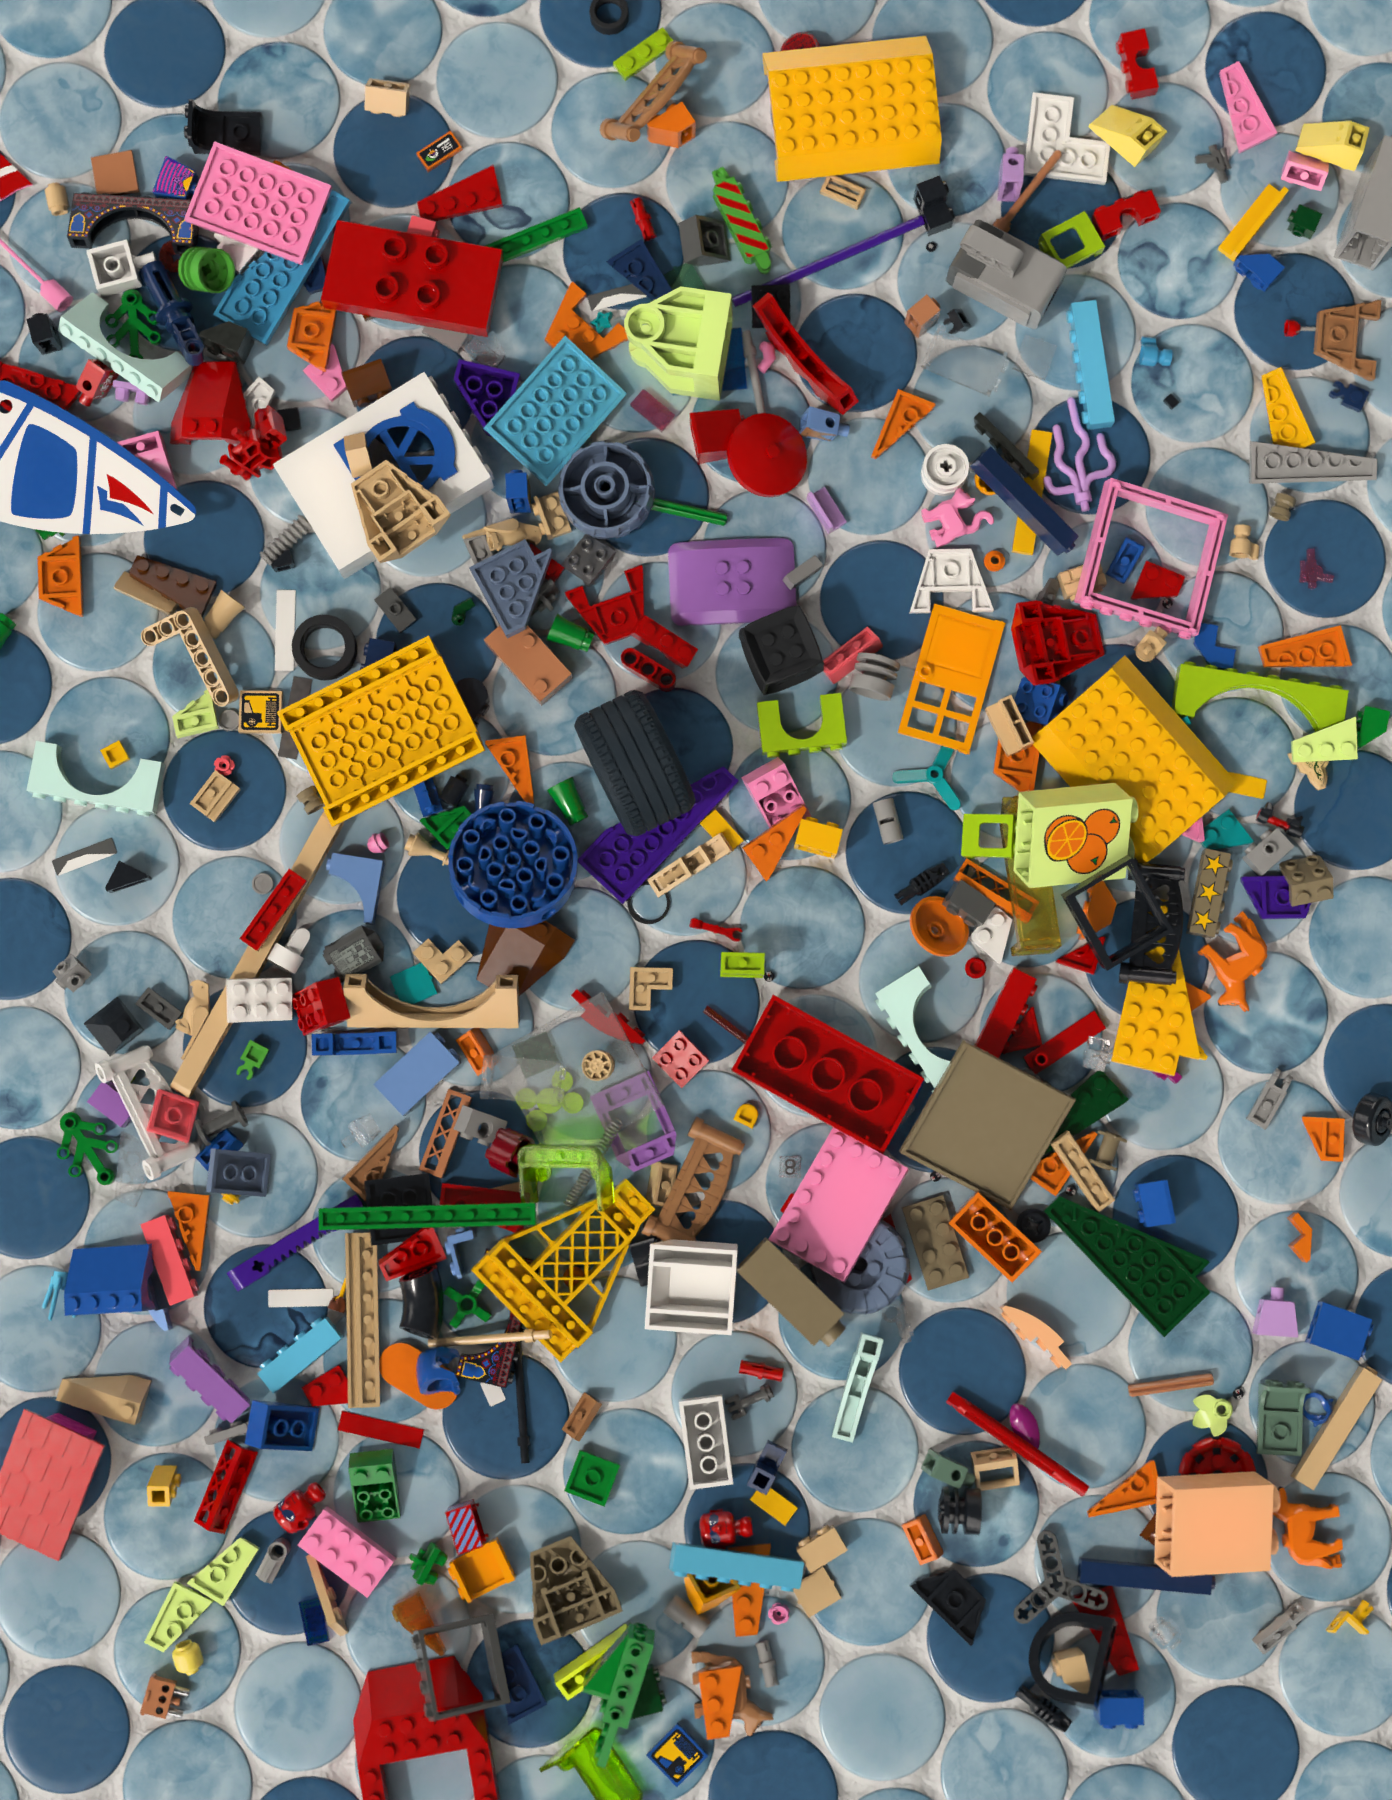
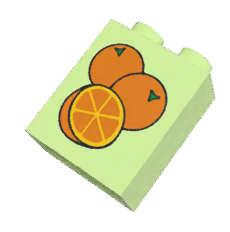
M1116 783L1019 792L1013 871L1029 888L1081 883L1126 855L1134 859L1135 847L1129 834L1130 823L1136 822L1138 818V805L1135 798L1130 797ZM1126 867L1104 880L1126 878Z

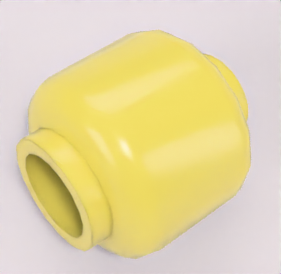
M192 1640L179 1642L172 1652L176 1670L180 1673H186V1675L198 1672L199 1667L204 1662L199 1644L192 1642Z

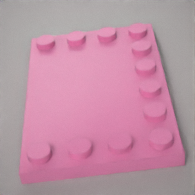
M214 141L184 220L303 265L330 196L332 186Z
M833 1127L768 1240L845 1283L909 1169Z

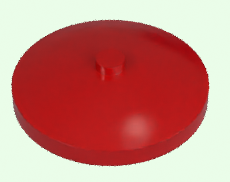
M759 413L747 417L734 428L727 444V460L733 476L747 491L761 497H778L791 491L802 480L807 467V450L800 433L789 421L775 414Z

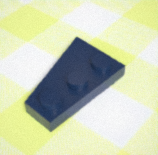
M518 1644L501 1652L510 1703L505 1704L508 1725L548 1704Z

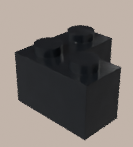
M940 175L916 184L913 197L919 215L923 217L924 227L928 236L952 228L955 219L952 208H948L946 203L947 193H949L946 181L942 182Z

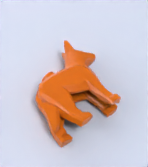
M1242 911L1233 919L1236 923L1240 924L1241 928L1230 923L1223 929L1225 933H1231L1236 938L1241 950L1240 953L1223 958L1209 944L1204 945L1197 953L1209 960L1217 978L1225 987V993L1217 1001L1218 1005H1239L1243 1012L1249 1011V1006L1246 1001L1245 980L1251 974L1256 976L1263 969L1261 965L1267 958V946L1258 933L1254 922Z
M1281 1486L1278 1487L1280 1508L1278 1512H1273V1516L1284 1522L1285 1534H1282L1283 1547H1287L1289 1555L1301 1565L1319 1566L1326 1569H1332L1333 1567L1341 1568L1340 1554L1329 1555L1343 1550L1342 1538H1337L1334 1542L1328 1544L1312 1540L1316 1521L1340 1517L1339 1506L1332 1503L1327 1507L1321 1508L1311 1507L1303 1503H1289L1285 1489Z

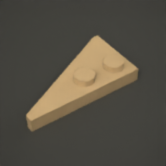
M307 1555L308 1565L327 1624L341 1637L347 1634L348 1630L342 1613L336 1604V1594L333 1588L329 1587L319 1561L311 1555Z

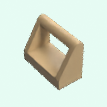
M1002 1447L971 1452L976 1488L985 1491L1020 1485L1017 1456L1011 1448ZM1012 1467L1013 1477L980 1482V1471Z

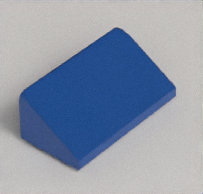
M226 1128L219 1132L211 1141L212 1144L206 1146L195 1158L209 1171L211 1148L239 1151L244 1144Z

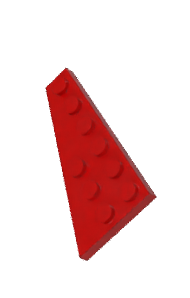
M0 361V381L11 382L66 411L81 394L76 385ZM5 399L0 402V406L8 412L12 410L13 405L10 400Z

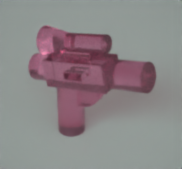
M1307 549L1306 565L1305 561H1300L1299 583H1308L1309 589L1317 588L1316 581L1332 583L1334 575L1323 573L1322 567L1317 565L1315 549Z

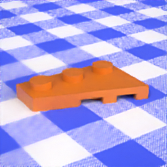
M742 1665L698 1671L707 1740L729 1737Z

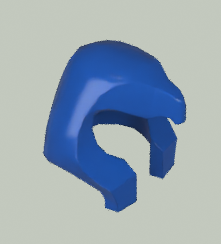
M436 1347L428 1349L418 1356L416 1375L421 1394L453 1392L456 1396L460 1393L458 1386L460 1384L454 1372L440 1367L442 1364L450 1363L455 1357H460L456 1349Z

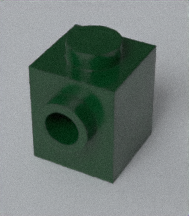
M1299 204L1297 209H1292L1288 216L1287 222H1290L1287 230L1297 237L1310 239L1315 233L1322 213Z

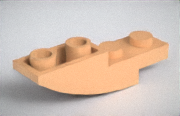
M1007 1305L1000 1307L1003 1311L1001 1316L1008 1324L1014 1323L1017 1327L1015 1332L1023 1341L1027 1339L1031 1342L1037 1337V1345L1043 1351L1048 1350L1052 1355L1050 1360L1057 1368L1062 1366V1368L1067 1369L1072 1365L1058 1348L1065 1341L1048 1325L1017 1308Z

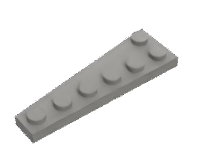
M1250 441V484L1377 480L1376 458Z

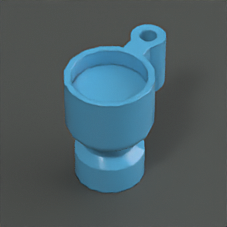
M1141 337L1139 364L1155 366L1157 363H1160L1163 366H1170L1172 349L1159 350L1155 338Z

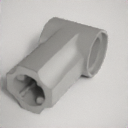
M277 1538L268 1547V1551L255 1574L265 1583H273L286 1556L289 1554L291 1544L287 1539ZM275 1545L282 1546L284 1554L276 1553Z

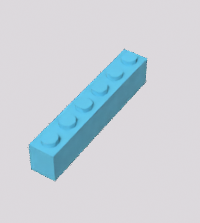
M1096 300L1071 303L1069 310L1066 311L1067 323H1071L1072 329L1069 331L1070 343H1074L1075 351H1072L1073 363H1077L1078 369L1075 372L1076 383H1080L1081 391L1078 392L1079 403L1083 404L1084 411L1081 413L1082 423L1086 424L1087 430L1112 427L1115 419Z
M677 1542L672 1543L669 1569L674 1572L675 1576L687 1577V1574H695V1578L701 1580L716 1577L718 1582L730 1583L731 1579L738 1580V1584L744 1586H751V1582L759 1583V1587L772 1589L774 1585L781 1586L780 1590L793 1592L794 1588H801L804 1562L797 1559Z

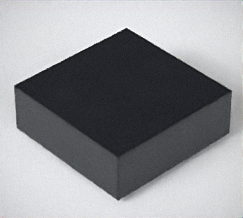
M298 407L277 410L283 418L286 432L301 429Z

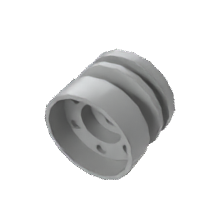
M858 653L856 660L860 663H855L854 668L862 674H852L848 689L864 697L890 701L894 685L886 680L897 679L895 672L899 671L900 664L880 654Z

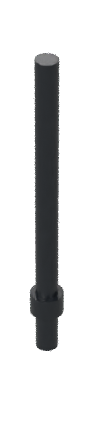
M518 1341L516 1349L520 1350L517 1363L514 1362L519 1426L517 1443L520 1446L521 1463H530L529 1445L531 1443L527 1431L522 1343Z

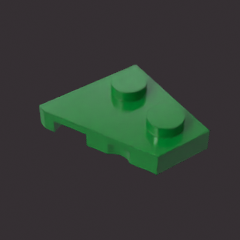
M464 806L448 812L445 811L435 816L422 818L420 822L449 850L451 841L454 839L459 826L471 813Z

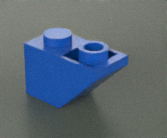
M1270 254L1240 255L1233 264L1240 275L1246 276L1251 280L1255 288L1261 289L1264 292L1285 268Z

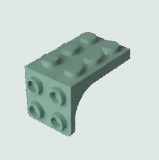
M1266 1379L1265 1383H1259L1257 1454L1302 1456L1303 1405L1306 1393H1311V1389L1305 1387V1383L1287 1381V1384H1283L1279 1380Z

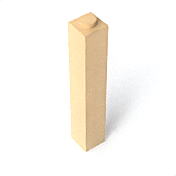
M1358 1366L1333 1406V1411L1328 1420L1320 1427L1290 1475L1291 1477L1314 1491L1380 1385L1382 1379L1377 1376L1378 1372L1369 1366L1366 1368Z

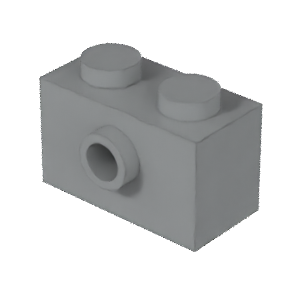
M1278 828L1272 831L1270 829L1266 830L1260 836L1262 840L1257 845L1252 843L1244 850L1246 855L1242 859L1258 876L1264 875L1295 847Z

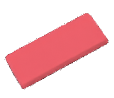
M867 626L823 660V672L833 684H836L855 669V663H860L856 660L858 653H876L883 647L880 638Z

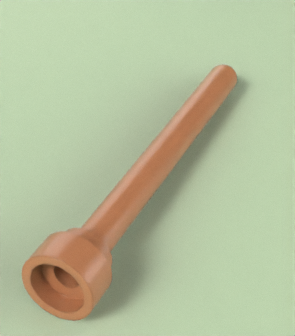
M1056 150L1006 215L997 219L993 226L1008 233L1012 219L1062 156L1060 150Z

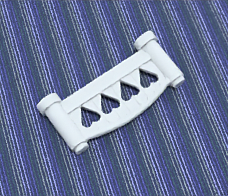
M141 1046L112 1060H103L96 1063L95 1070L103 1083L113 1081L150 1157L142 1161L143 1170L150 1180H154L160 1177L162 1172L196 1157L200 1153V1149L196 1142L184 1143L178 1140L176 1144L159 1142L162 1135L146 1131L153 1105L140 1103L146 1091L153 1089L155 1092L154 1097H156L158 1089L171 1093L173 1091L160 1072L150 1062V1058L153 1057L151 1048L149 1046ZM138 1070L145 1071V1077L149 1080L148 1086L131 1084Z

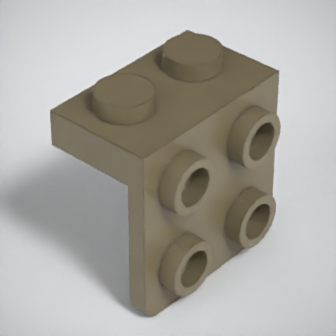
M1310 855L1305 858L1290 859L1279 864V868L1289 884V902L1292 907L1334 898L1333 876L1321 856Z

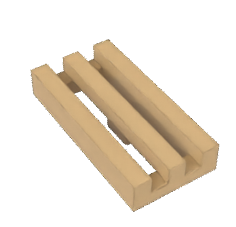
M827 176L820 190L821 195L858 210L866 192L865 188L837 176ZM829 181H832L836 184H839L860 194L859 196L855 195L843 188H839L835 185L830 184Z

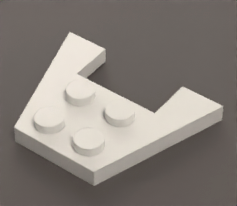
M929 549L909 614L930 613L931 592H972V612L994 611L971 549Z

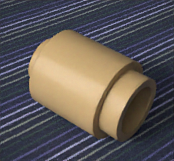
M60 183L48 184L44 191L49 211H51L53 216L67 214L69 202L65 186L60 185Z

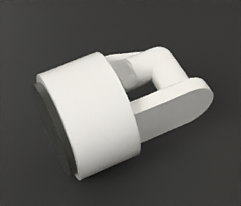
M305 928L293 930L285 947L278 943L274 945L267 958L269 959L268 962L291 975L293 973L296 974L304 960L300 955L310 939L309 931Z

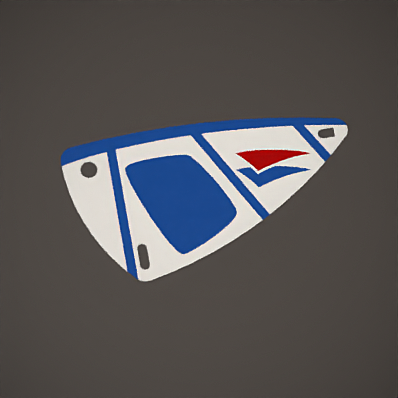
M0 381V402L7 399L13 405L9 413L4 414L0 412L1 522L51 532L116 534L165 528L187 523L194 519L196 515L195 506L170 483L127 449L61 407L11 382ZM172 504H177L185 509L181 517L170 510Z

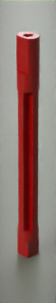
M952 1392L946 1403L955 1408L961 1415L1061 1484L1063 1483L1080 1496H1084L1090 1486L1070 1473L1068 1469L965 1398L963 1399Z

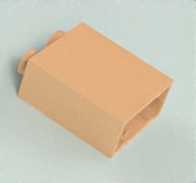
M1256 1472L1157 1477L1154 1563L1171 1577L1270 1571L1271 1555H1276L1279 1547L1277 1533L1272 1528L1273 1512H1278L1280 1508V1494L1277 1487Z

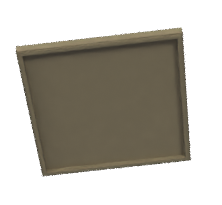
M963 1039L899 1152L1012 1210L1076 1099Z

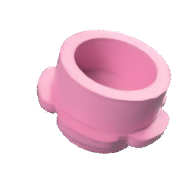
M781 1603L773 1604L772 1608L768 1611V1616L772 1619V1623L776 1625L786 1623L789 1619V1608L786 1605H781Z

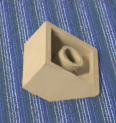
M1077 1646L1053 1652L1054 1659H1051V1665L1056 1676H1060L1064 1683L1078 1692L1088 1693L1091 1681L1085 1655Z

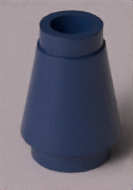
M476 784V789H474L476 811L491 804L495 792L493 791V785Z

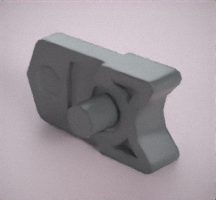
M1049 578L1036 600L1052 605L1056 598L1055 595L1060 588L1059 581Z

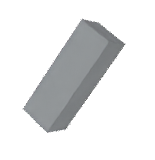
M814 555L784 577L783 582L792 590L818 572L823 564Z

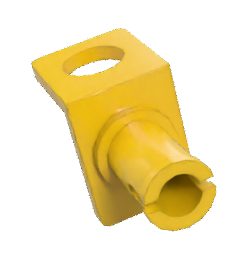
M1362 1600L1352 1614L1347 1611H1340L1326 1628V1631L1335 1633L1346 1620L1360 1634L1368 1635L1369 1631L1363 1626V1621L1374 1608L1371 1605L1369 1607V1603Z

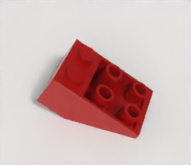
M339 977L315 982L292 995V1005L297 1011L299 1018L298 1027L302 1031L303 1036L342 1023L351 1018Z

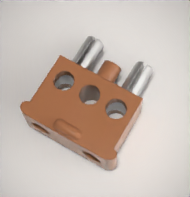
M153 1673L148 1682L140 1714L142 1716L147 1714L166 1719L167 1715L182 1718L184 1711L172 1708L170 1704L179 1706L181 1698L174 1697L173 1694L188 1696L190 1689L176 1686L177 1681L156 1676V1673ZM164 1685L169 1686V1689H165ZM161 1696H165L166 1700H162ZM157 1707H162L163 1710L160 1711Z

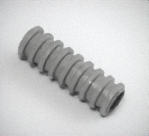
M298 515V519H294L293 524H289V528L283 530V534L279 533V537L274 538V542H270V546L268 548L265 547V551L259 553L269 566L288 548H293V544H297V540L302 539V535H306L308 529H312L309 522L302 515Z

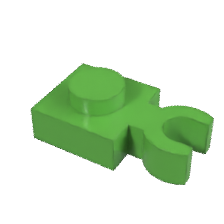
M250 1040L240 1058L245 1063L237 1069L236 1074L241 1075L242 1071L247 1069L249 1074L246 1079L251 1080L254 1076L253 1068L257 1067L260 1069L270 1049Z

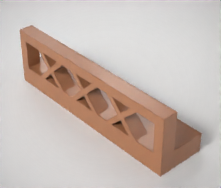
M448 1089L419 1170L439 1178H444L460 1135L459 1131L454 1130L462 1106L470 1107L473 1097ZM451 1095L462 1098L459 1107L453 1111L449 1105ZM451 1114L454 1121L451 1128L445 1131L441 1124L442 1119ZM444 1135L446 1139L444 1148L437 1151L434 1145L435 1138ZM436 1155L439 1161L436 1170L426 1168L425 1165L428 1158Z

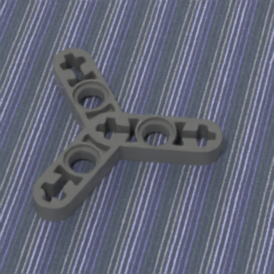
M1049 1530L1042 1531L1037 1537V1545L1045 1581L1015 1607L1014 1618L1021 1624L1029 1623L1058 1596L1094 1610L1104 1609L1108 1604L1107 1594L1101 1589L1065 1577L1056 1535ZM1045 1534H1048L1049 1538H1053V1541L1050 1542L1051 1550L1055 1548L1056 1553L1049 1552L1043 1555L1042 1550L1047 1551L1046 1544L1041 1543ZM1049 1556L1055 1557L1058 1561V1565L1054 1569L1048 1568L1045 1564V1560ZM1060 1570L1061 1575L1056 1574L1058 1582H1062V1585L1059 1587V1590H1055L1054 1587L1050 1586L1053 1583V1576L1048 1577L1047 1572L1054 1573ZM1080 1586L1084 1591L1081 1598H1074L1071 1595L1072 1587ZM1087 1589L1092 1590L1090 1595L1094 1597L1101 1594L1105 1602L1099 1603V1606L1095 1605V1601L1088 1598V1603L1084 1602L1087 1596ZM1036 1593H1043L1046 1596L1045 1604L1037 1605L1034 1602V1595ZM1030 1600V1603L1037 1611L1034 1612L1031 1609L1027 1614L1029 1618H1020L1018 1616L1020 1614L1018 1609L1022 1608L1025 1610L1029 1606L1026 1602Z

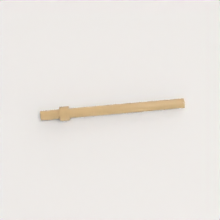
M526 1329L524 1332L447 1337L438 1338V1340L428 1339V1347L513 1341L529 1343L540 1339H551L552 1332L551 1330L535 1331V1329Z

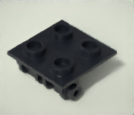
M790 284L751 285L752 328H765L753 305L767 293L773 295L790 322Z

